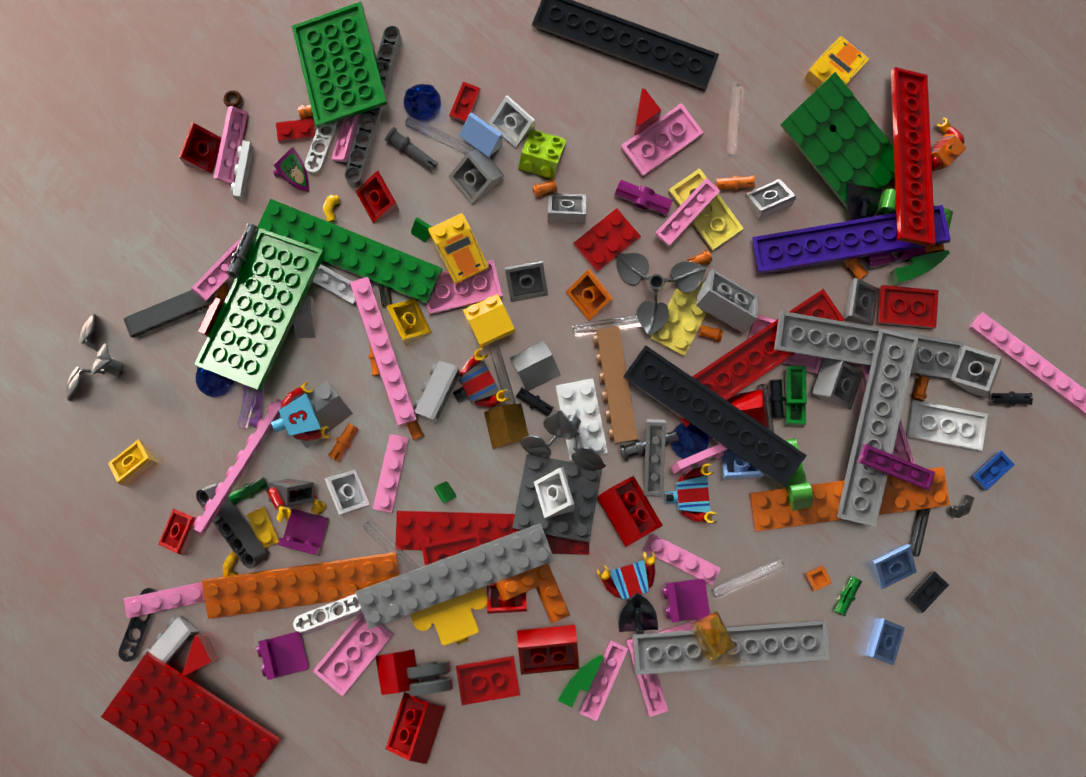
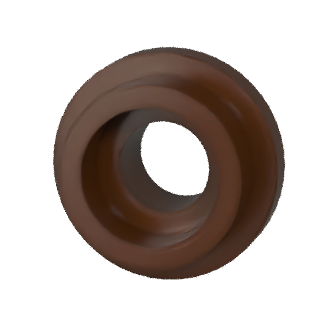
M231 90L224 95L223 101L226 107L234 106L239 108L243 99L238 91ZM232 98H236V102L231 103L230 100Z

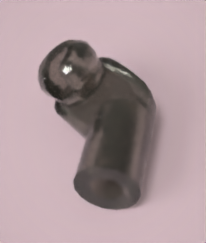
M965 495L962 505L950 507V515L955 518H961L969 514L975 498Z

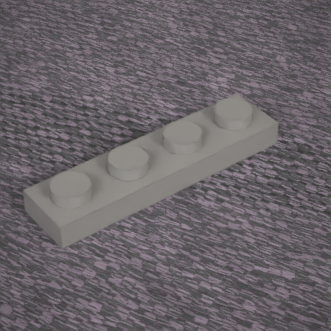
M646 420L644 495L663 496L666 420Z

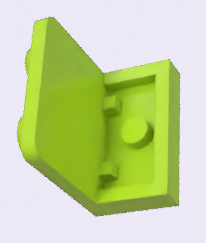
M530 131L521 152L518 169L554 179L566 140L541 131Z

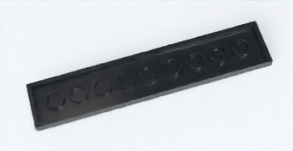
M541 0L532 22L533 27L705 90L719 57V54L573 0Z
M646 345L623 376L626 380L783 488H785L807 456Z

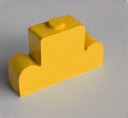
M485 587L410 614L413 625L419 631H426L434 623L443 646L456 642L457 645L467 642V637L479 632L472 608L481 610L487 606L488 598Z

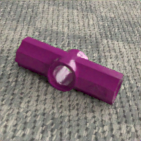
M621 179L614 196L632 202L634 206L640 209H650L667 216L673 202L669 198L656 194L651 188L636 186Z
M920 247L898 251L899 258L894 257L892 252L867 256L866 262L869 268L897 264L900 261L909 260L911 257L925 255L926 248Z

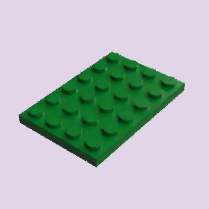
M361 1L292 25L315 125L318 128L388 104Z

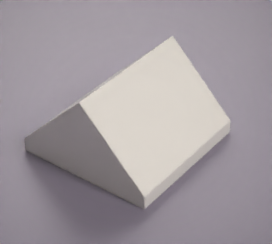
M508 95L505 96L488 123L500 132L515 148L529 135L530 131L535 129V119Z
M563 467L534 482L544 518L574 511V502Z
M356 469L325 478L340 516L343 517L370 505Z

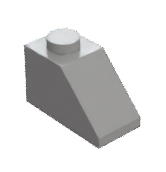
M305 296L293 321L296 338L315 337L314 299L311 296Z

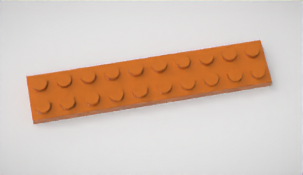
M944 467L929 469L935 472L930 490H924L888 475L879 515L949 506L950 501ZM845 480L811 485L813 493L812 508L796 511L791 509L786 488L750 493L755 531L844 520L836 517Z
M394 552L203 579L202 587L208 619L338 601L356 594L358 590L399 576L400 572L397 553Z

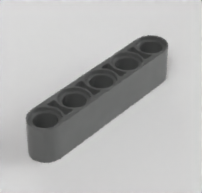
M190 290L131 314L123 320L130 337H138L207 309L216 296L214 294L205 302Z
M215 483L196 492V499L204 511L208 500H213L216 495L215 490L218 485ZM227 498L213 520V524L246 568L251 569L267 559V552Z

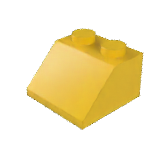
M498 294L463 310L480 347H484L516 332Z

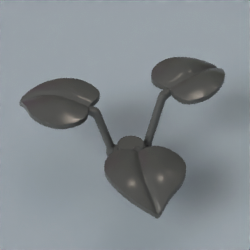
M639 253L617 255V268L621 278L626 283L638 284L642 277L649 280L650 288L654 291V303L645 301L637 309V319L647 334L659 331L668 320L669 310L667 305L657 303L658 292L664 289L665 283L676 282L678 290L690 293L699 287L706 272L704 266L695 262L685 261L677 263L672 268L671 274L674 279L663 278L659 274L645 276L644 274L649 270V263L645 256Z
M94 313L85 322L81 330L80 343L84 344L85 342L96 350V359L91 369L76 367L72 371L66 386L68 401H71L70 397L78 388L83 373H101L103 375L109 373L117 376L122 367L121 361L111 358L106 343H103L98 348L90 342L89 337L93 332L94 317L96 316Z
M561 409L546 417L543 422L544 428L551 435H554L548 443H545L543 438L535 435L523 438L520 443L530 455L547 459L551 455L549 446L558 437L567 440L574 437L573 450L575 452L572 453L571 458L578 466L587 470H600L606 466L600 455L592 448L585 446L577 447L579 436L577 431L581 425V420L574 415L566 417Z

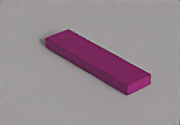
M863 444L857 462L924 490H930L935 472L867 444Z

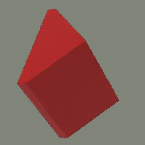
M646 89L641 90L634 136L660 118L661 109Z
M192 123L179 159L184 165L211 173L219 154L222 137L196 123Z
M376 171L355 191L373 223L399 210L379 171Z
M763 389L735 394L727 399L728 402L766 428L769 427Z
M172 509L158 545L177 554L187 555L195 535V527L193 525L197 517Z
M496 583L487 585V614L527 612L526 592L503 601Z
M206 635L194 636L182 673L183 675L195 674L219 661Z
M414 649L376 656L381 695L410 691L409 686L412 683L419 682V679L411 680L407 675V668L417 666Z

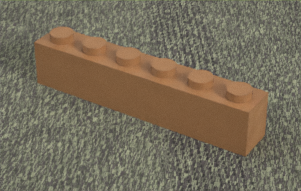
M617 326L597 329L596 335H593L594 346H598L599 354H596L597 365H601L602 368L599 378L600 383L605 386L602 396L603 402L608 404V410H605L607 422L610 421L611 429H608L610 441L613 440L614 445L635 442L638 440L629 382L623 377L627 370L620 328Z

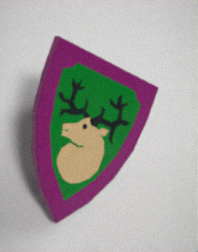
M291 147L273 164L276 168L273 174L275 177L282 176L291 186L301 191L309 192L307 171L294 147Z

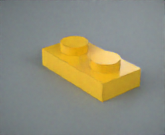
M264 506L248 513L247 517L254 534L262 546L266 549L278 544L279 538L266 507Z

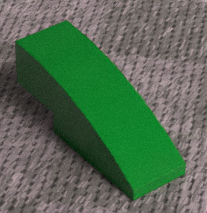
M949 250L911 257L907 261L908 266L898 267L891 271L894 286L906 284L925 275L950 254Z
M786 366L784 426L804 428L806 425L807 404L806 366Z
M599 654L583 665L563 688L558 701L573 707L580 689L588 693L604 656Z

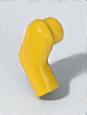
M337 195L328 196L323 205L326 220L330 223L336 221L333 209L335 205L340 203V198Z
M233 551L230 552L223 563V576L237 575L236 572L232 571L233 565L238 559Z

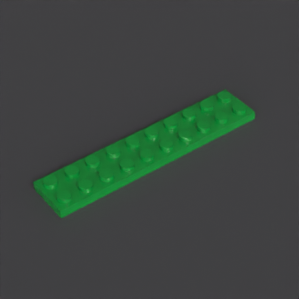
M273 199L269 200L257 226L258 230L261 228L321 249L325 252L323 262L360 277H368L372 282L428 304L443 270L439 266Z

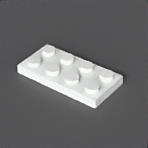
M593 378L555 385L560 409L566 417L574 415L581 420V425L577 431L579 433L577 447H590L599 455L608 454ZM574 437L570 440L566 439L570 461H573L571 455L575 452L573 450Z

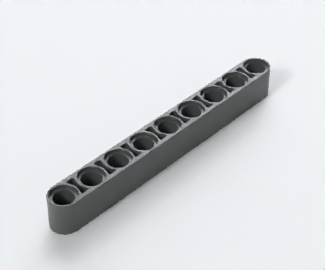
M388 26L384 30L377 54L379 70H388L386 74H381L386 97L402 43L400 30L396 26ZM392 34L397 35L393 40L388 38ZM386 52H392L390 57L383 56ZM384 106L361 113L345 171L346 181L353 188L360 187L364 182ZM368 121L373 122L371 127H365L364 125ZM362 139L369 140L366 145L359 144ZM358 156L364 157L360 163L355 162V158ZM352 174L359 175L355 181L350 180V176Z

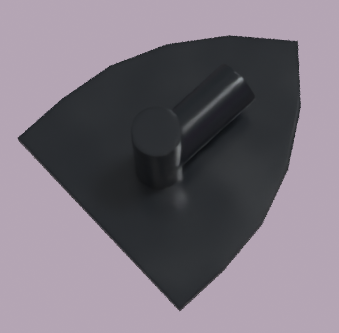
M848 183L846 205L850 219L857 220L873 217L879 207L883 189Z
M636 593L626 602L621 610L619 632L636 631V634H644V630H658L657 614L653 605L644 596Z

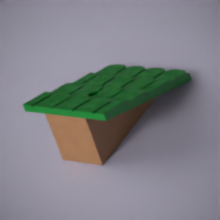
M836 72L780 125L846 208L848 183L883 189L895 177L894 146Z

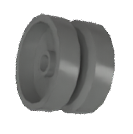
M437 661L428 662L407 668L409 679H421V682H415L409 686L410 696L453 690L452 679H439V676L450 672L449 661L439 663Z

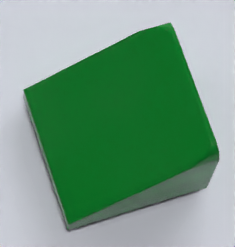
M416 218L411 234L426 243L430 238L428 229L432 226Z
M447 481L434 487L444 504L457 497Z

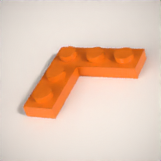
M548 563L496 583L503 601L536 588L551 624L570 616Z

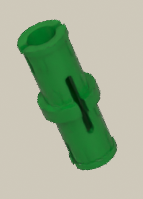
M261 477L250 484H244L242 488L230 493L229 499L235 505L248 497H254V494L266 489L268 484L265 478Z
M853 576L850 577L845 590L840 594L841 598L834 612L844 617L846 616L862 584L860 579Z

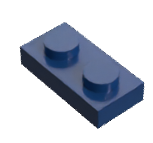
M1001 450L980 468L972 478L987 491L1015 464Z

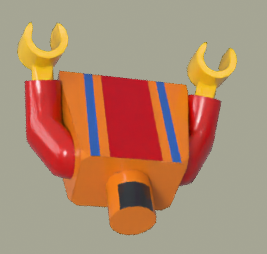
M942 118L945 122L943 125L937 123L942 133L947 132V134L931 147L932 172L948 167L966 150L963 134L956 128L951 127L947 118Z

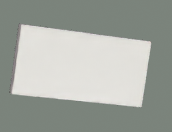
M912 400L906 437L983 452L989 414Z

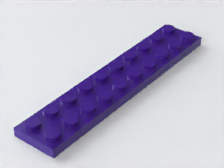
M943 205L934 206L935 245L950 243L951 239ZM896 213L752 237L759 274L926 247L897 240Z

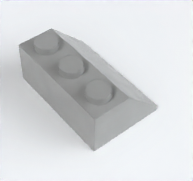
M711 269L698 293L696 306L700 310L713 315L717 320L727 323L733 329L745 333L757 319L759 296Z
M442 361L432 366L430 371L432 376L429 382L425 381L421 390L424 393L421 399L417 398L413 406L415 415L437 424L460 376L459 367Z
M325 381L308 394L321 428L329 427V429L324 430L325 435L353 414L328 381ZM319 439L313 441H300L306 448H309Z
M183 616L174 617L167 624L169 628L165 633L161 632L155 638L154 646L151 649L147 648L141 657L143 658L148 651L171 666L200 631Z

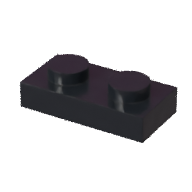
M933 571L907 600L918 611L924 613L949 584Z

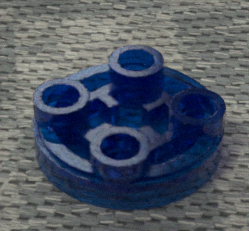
M418 84L406 90L404 108L408 116L413 120L426 122L436 117L439 113L441 98L432 85Z
M199 367L197 368L196 384L205 395L215 398L221 397L232 389L235 381Z
M681 423L674 429L677 431L680 442L672 443L670 446L674 454L679 458H688L708 448V435L692 424L685 427Z

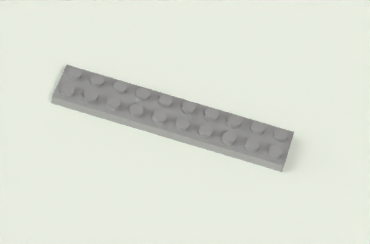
M781 311L779 312L774 350L871 366L880 328ZM890 330L919 337L911 373L951 379L965 342Z
M879 329L836 518L876 527L888 475L857 462L863 444L870 445L889 454L893 453L919 337Z
M539 523L358 590L356 595L368 628L371 629L555 560L542 525Z
M826 620L632 635L635 675L830 660Z

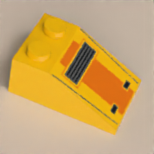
M840 36L809 69L805 78L819 88L836 72L843 82L848 85L869 61V58Z
M463 213L428 229L431 241L454 284L489 269Z

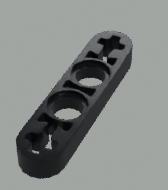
M146 588L140 595L157 592V590ZM154 613L148 614L145 621H140L138 616L130 619L118 652L119 658L122 661L129 662L137 658ZM135 628L141 633L137 640L132 639L130 635L131 631ZM127 641L137 643V646L132 645L130 649L133 655L126 658L124 650H128L131 645L127 644Z

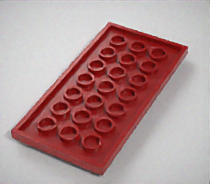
M148 651L101 715V718L192 777H254L280 742L279 737Z

